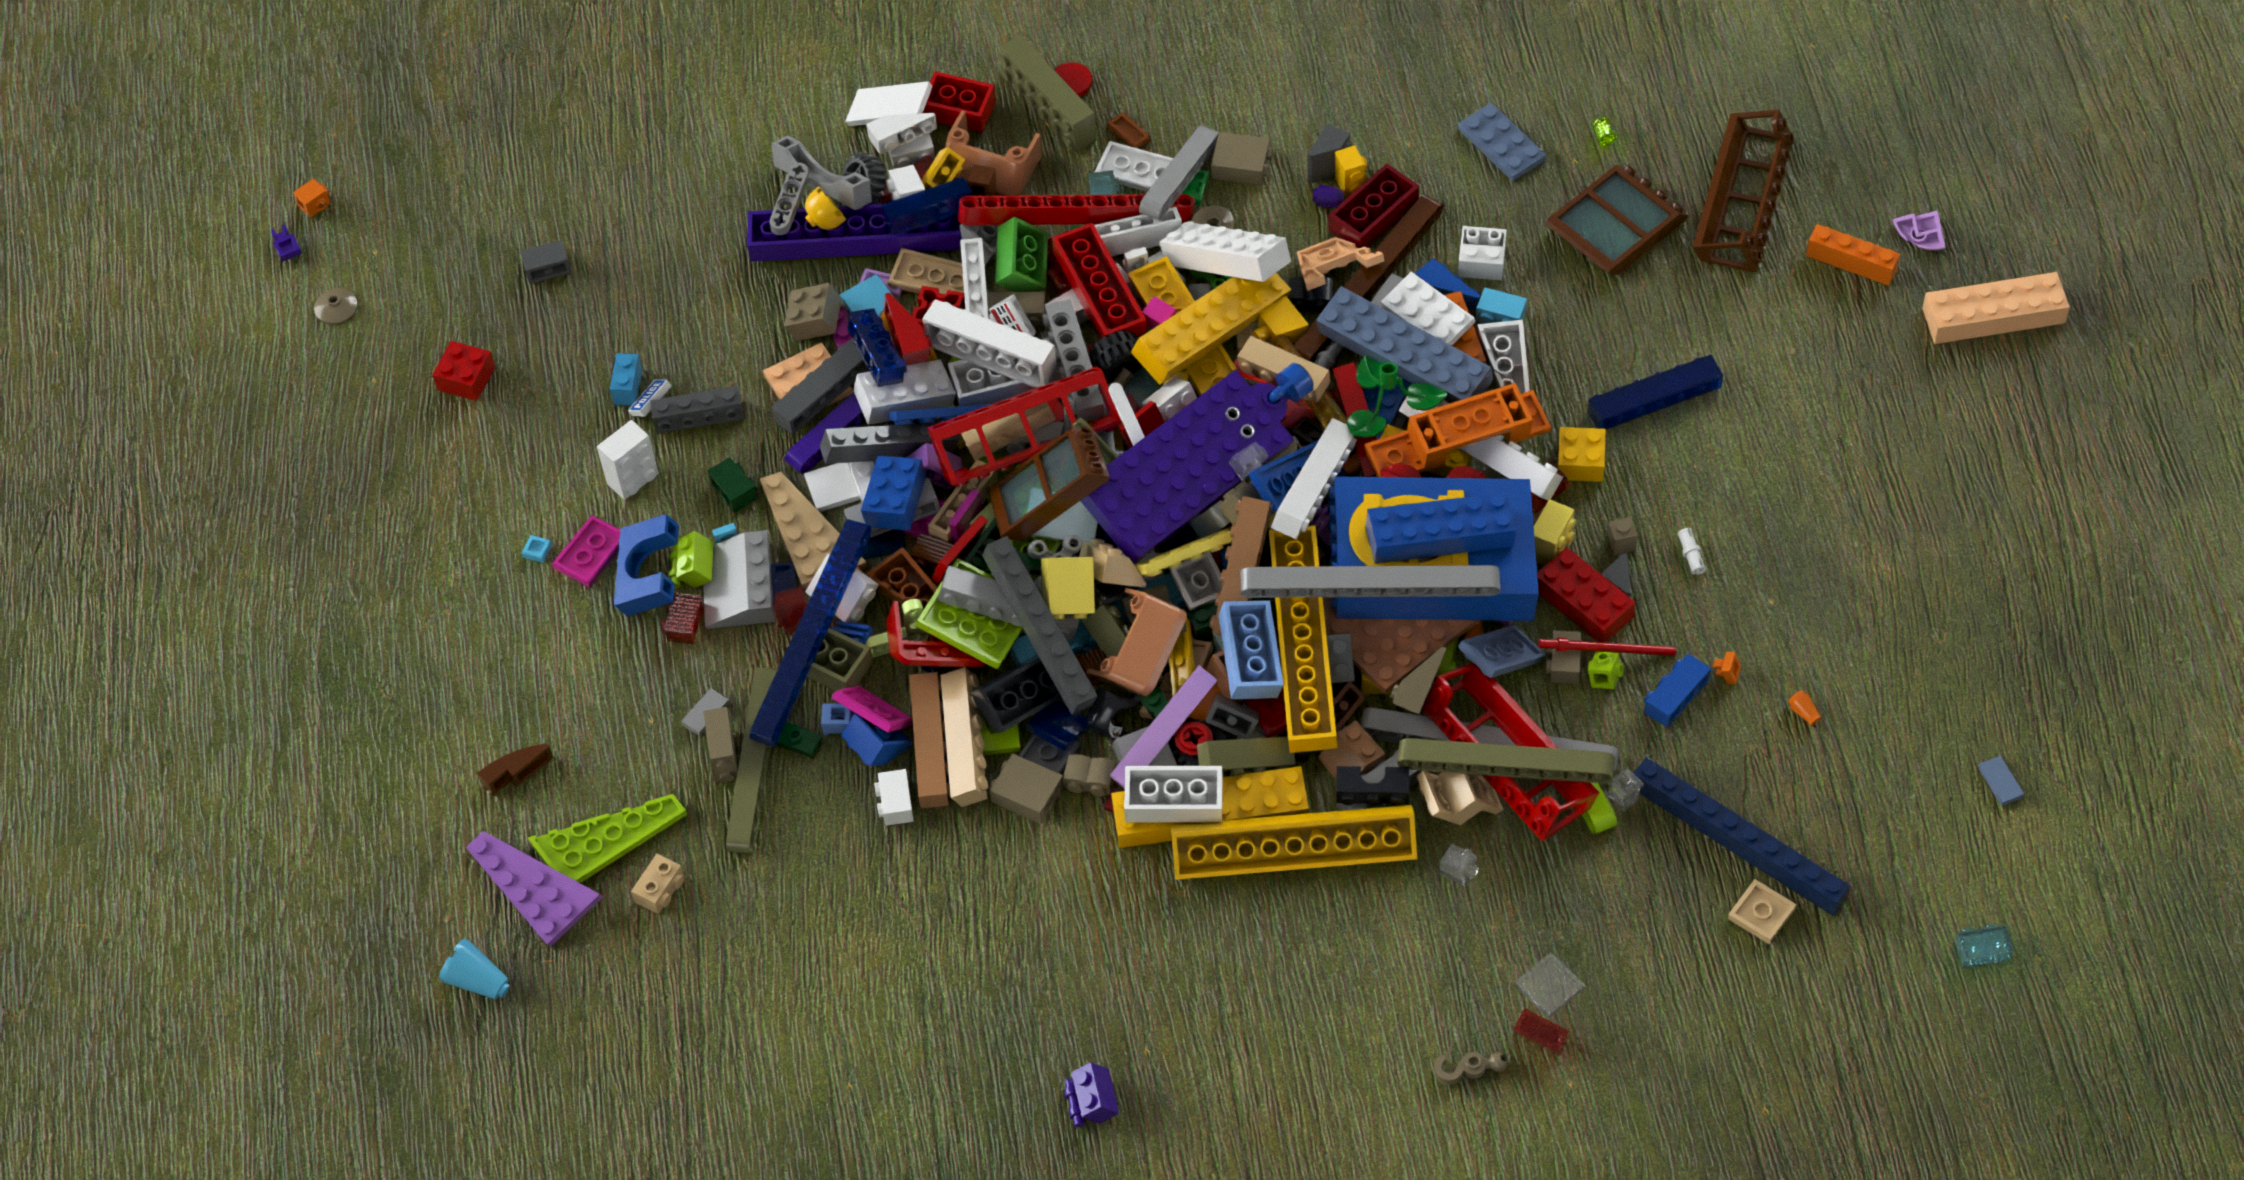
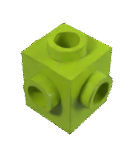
M1595 652L1592 661L1588 663L1591 688L1615 689L1619 677L1623 676L1624 671L1623 663H1620L1619 653Z

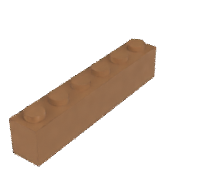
M1246 496L1242 497V501L1238 500L1236 514L1239 515L1237 523H1233L1230 537H1233L1232 546H1228L1225 560H1228L1227 568L1222 570L1220 583H1223L1222 590L1217 593L1215 599V606H1218L1216 615H1212L1210 628L1213 629L1212 634L1221 636L1218 614L1224 602L1252 601V598L1241 595L1240 571L1243 568L1259 567L1273 507L1272 502Z
M937 672L909 675L920 808L949 806L950 785L947 782V776H949L948 762H945L947 748L943 736L945 735V723L942 721L944 711L943 701L940 698V695H942L941 681L938 679Z

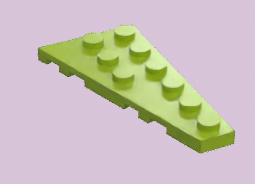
M674 794L647 801L639 807L632 809L627 807L621 809L622 812L609 815L607 813L574 823L566 829L559 831L554 829L548 831L549 834L539 837L534 835L527 838L547 866L578 883H582L685 817L687 812Z

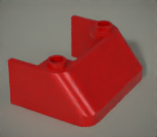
M893 601L886 620L889 652L894 659L905 665L983 667L987 665L943 641L903 640L898 601Z

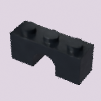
M1337 766L1336 803L1344 805L1367 804L1371 806L1378 804H1391L1393 806L1409 804V767H1385V776L1380 782L1368 783L1361 777V767Z

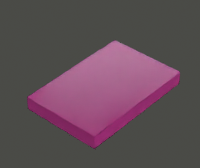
M591 515L552 563L553 569L590 588L619 552L621 530Z
M859 685L837 690L832 696V699L887 733L910 727L913 722L912 717Z

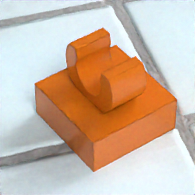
M1726 652L1724 660L1714 659L1713 669H1717L1716 676L1724 677L1728 685H1736L1741 664L1735 652Z

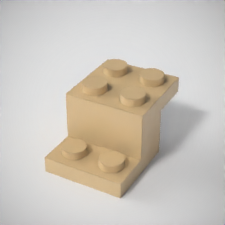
M1422 771L1416 776L1420 784L1419 790L1424 795L1428 804L1427 809L1433 817L1462 825L1482 810L1495 815L1503 810L1495 789L1482 775L1442 772L1437 776Z

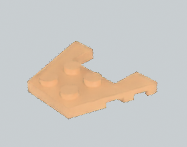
M1337 237L1297 251L1298 262L1308 291L1326 284L1324 274H1327L1329 270L1336 267H1345L1354 260H1358L1366 268L1384 262L1382 252L1377 251L1374 254L1371 253L1370 248L1362 247L1359 249L1355 247V243Z

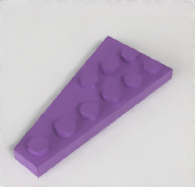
M484 831L466 847L550 947L603 898L599 893Z

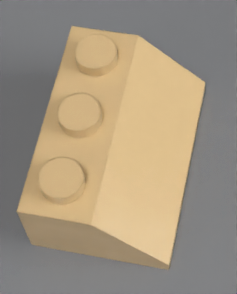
M1091 538V542L1082 541L1079 557H1093L1094 578L1102 583L1146 588L1145 580L1130 558L1122 554V550L1113 548V545L1106 544L1102 539Z

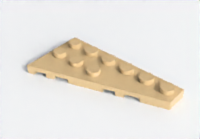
M782 472L760 478L761 486L803 589L808 588L828 553L838 554L852 565L858 566L861 569L868 567L867 562Z

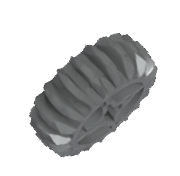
M855 153L854 156H850L849 160L845 162L846 167L842 168V176H848L857 172L870 179L872 202L869 204L880 203L881 196H884L883 190L886 187L885 180L887 179L885 177L886 169L883 168L884 163L880 161V157H876L872 153Z

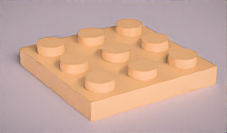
M821 342L763 370V373L777 397L782 399L793 386L803 381L810 372L816 370L831 355ZM851 386L845 389L828 405L853 394Z

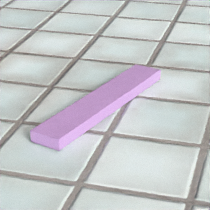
M1199 665L1109 776L1125 788V766H1148L1216 683L1217 679Z

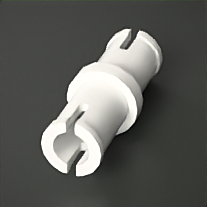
M1685 528L1680 530L1678 537L1683 547L1682 553L1688 560L1691 573L1699 575L1705 572L1706 567L1700 555L1701 548L1696 544L1692 529Z

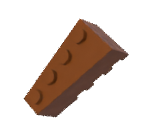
M903 547L866 573L868 577L879 584L876 590L891 601H898L900 607L907 600L919 599L923 609H925L937 590L934 583Z

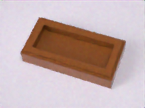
M1123 112L1107 123V129L1127 146L1141 149L1151 141V136Z

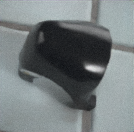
M1098 686L1095 691L1098 696L1093 705L1088 709V726L1096 733L1108 739H1117L1130 734L1131 732H1126L1123 729L1121 723L1113 724L1111 719L1118 710L1134 708L1140 701V698L1136 694L1135 696L1131 694L1129 698H1121Z

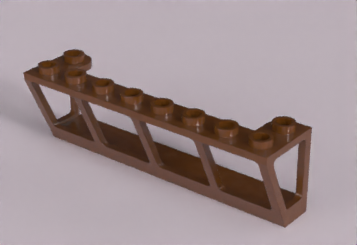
M1779 109L1730 114L1693 244V249L1700 261L1757 272L1758 265L1762 261V250L1767 242V232L1771 227V217L1776 210V199L1780 194L1781 181L1785 177V166L1790 158V148L1794 144V135L1790 132L1787 121L1783 118ZM1773 117L1772 127L1774 132L1748 127L1744 119ZM1748 135L1778 140L1771 164L1742 159ZM1739 166L1769 171L1762 198L1732 192ZM1730 199L1760 204L1753 231L1723 225ZM1722 232L1740 236L1739 242L1718 243ZM1740 248L1748 264L1714 257L1716 249Z

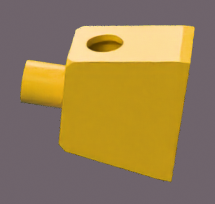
M1284 296L1259 314L1258 329L1252 331V335L1262 341L1267 339L1273 346H1285L1297 342L1309 328V324L1290 300Z

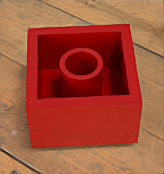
M450 341L432 376L437 390L478 401L495 369V363L491 351Z

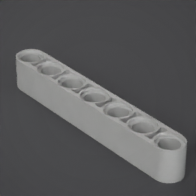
M1202 125L1196 129L1145 194L1140 203L1139 213L1157 220H1161L1214 152L1218 131Z

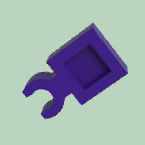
M282 225V233L277 234L272 229L271 234L275 240L273 241L274 247L281 261L284 262L302 254L294 235H289L287 227Z

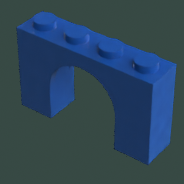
M667 514L621 528L614 606L626 616L673 603L675 583L662 572L638 579L639 569L650 554L678 544L679 525Z

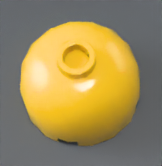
M818 186L806 199L805 210L808 215L805 218L813 227L817 225L824 230L834 229L847 219L830 197L826 196L822 188Z

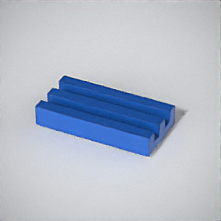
M841 620L836 622L837 628L832 627L833 630L862 644H865L873 633L870 625L846 623Z

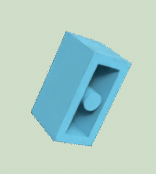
M1484 287L1476 308V321L1486 324L1523 320L1526 314L1527 298Z

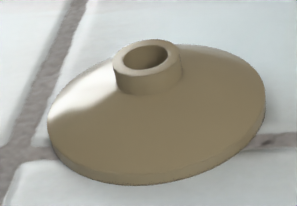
M1221 206L1204 207L1196 212L1191 220L1197 224H1209L1216 227L1224 226L1228 229H1234L1235 224L1231 212Z
M343 288L330 289L322 293L315 301V315L325 324L337 325L344 323L356 313L358 307L357 299L349 290Z

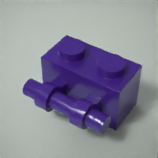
M1090 1062L1071 1072L1072 1078L1064 1081L1066 1087L1064 1090L1065 1098L1069 1100L1070 1104L1069 1115L1070 1119H1073L1075 1127L1084 1126L1083 1118L1100 1124L1119 1114L1109 1069Z

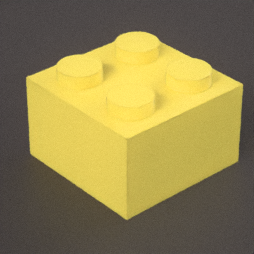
M1548 500L1534 525L1536 563L1545 566L1564 550L1567 544L1571 545L1575 536V532H1573L1576 524V519H1574L1575 509L1553 500Z

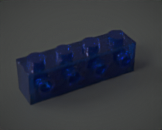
M962 177L882 205L885 222L893 236L940 220H945L958 214L960 199L964 196H973L972 190Z
M874 308L849 312L847 330L877 387L903 383L904 373L907 372L906 362L901 359L898 347L891 341V335L889 331L885 330L882 318L878 317Z

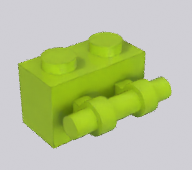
M696 531L678 538V545L673 546V552L670 554L672 569L669 571V579L675 583L674 588L680 587V581L687 583L693 588L712 581L714 542Z

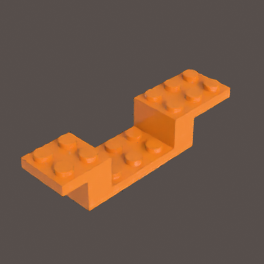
M1516 383L1409 416L1406 431L1366 443L1364 449L1377 477H1382L1380 474L1381 469L1392 464L1411 465L1419 473L1445 466L1447 452L1502 434L1508 444L1510 441L1516 443L1550 432L1551 425L1534 390L1520 394Z

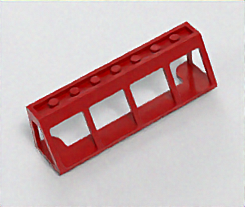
M1096 366L928 427L927 430L944 479L952 486L960 487L968 484L972 478H986L994 470L1004 471L1012 467L1011 464L1019 461L1024 463L1057 439L1055 438L1037 445L1025 415V410L1061 398L1071 425H1073L1076 418L1067 395L1095 384L1099 386L1108 414L1095 419L1090 427L1096 433L1101 431L1111 432L1118 429L1117 425L1123 424L1109 394V387L1102 369ZM1018 413L1031 447L995 460L982 426ZM971 429H976L989 463L970 470L961 468L953 471L942 445V440Z
M1474 662L1437 676L1421 708L1450 741L1480 743L1470 732L1491 719L1516 746L1559 749L1494 678L1484 675ZM1464 674L1463 678L1452 687L1446 681ZM1461 689L1466 690L1486 712L1466 727L1448 708L1453 694ZM1482 775L1541 841L1548 839L1591 809L1600 793L1589 782L1547 779L1525 793L1512 777ZM1552 785L1568 803L1561 806L1554 798L1546 796L1536 805L1531 798ZM1572 807L1575 809L1574 812L1554 825L1562 811Z

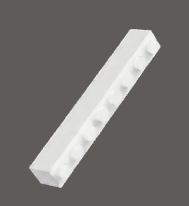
M1407 397L1399 409L1401 413L1408 417L1425 412L1411 408L1407 404ZM1443 400L1434 408H1438L1450 403ZM1503 435L1460 448L1509 479H1530L1531 492L1545 500L1552 498L1563 479L1561 475L1556 473L1558 471L1556 467L1547 462L1545 465H1542L1538 462L1540 460L1538 456L1531 452L1524 454L1520 451L1522 447L1512 441L1509 444L1504 442Z
M1334 418L1331 419L1278 508L1271 525L1272 529L1294 539H1297L1300 532H1306L1310 521L1313 520L1317 509L1320 508L1324 497L1328 494L1329 487L1333 485L1334 478L1340 473L1350 452L1353 451L1357 439L1349 432L1347 424Z

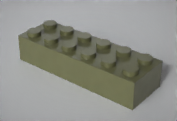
M1021 35L999 46L1002 77L1006 81H1010L1018 94H1022L1025 97L1027 104L1037 110L1040 118L1050 124L1052 131L1062 137L1066 146H1070L1077 152L1097 140L1094 112Z

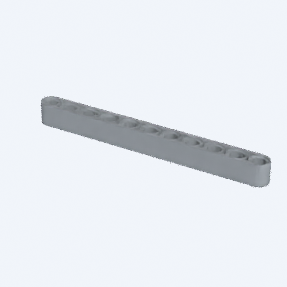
M1491 565L1247 567L1240 571L1241 595L1248 598L1494 596L1501 592L1499 568Z
M1371 707L1363 709L1360 725L1372 739L1399 743L1400 740L1405 738L1450 741L1428 716ZM1461 722L1465 727L1470 724L1466 722ZM1480 725L1470 732L1480 743L1516 746L1497 727ZM1548 736L1559 749L1600 751L1613 754L1615 757L1614 775L1616 774L1619 750L1609 745Z

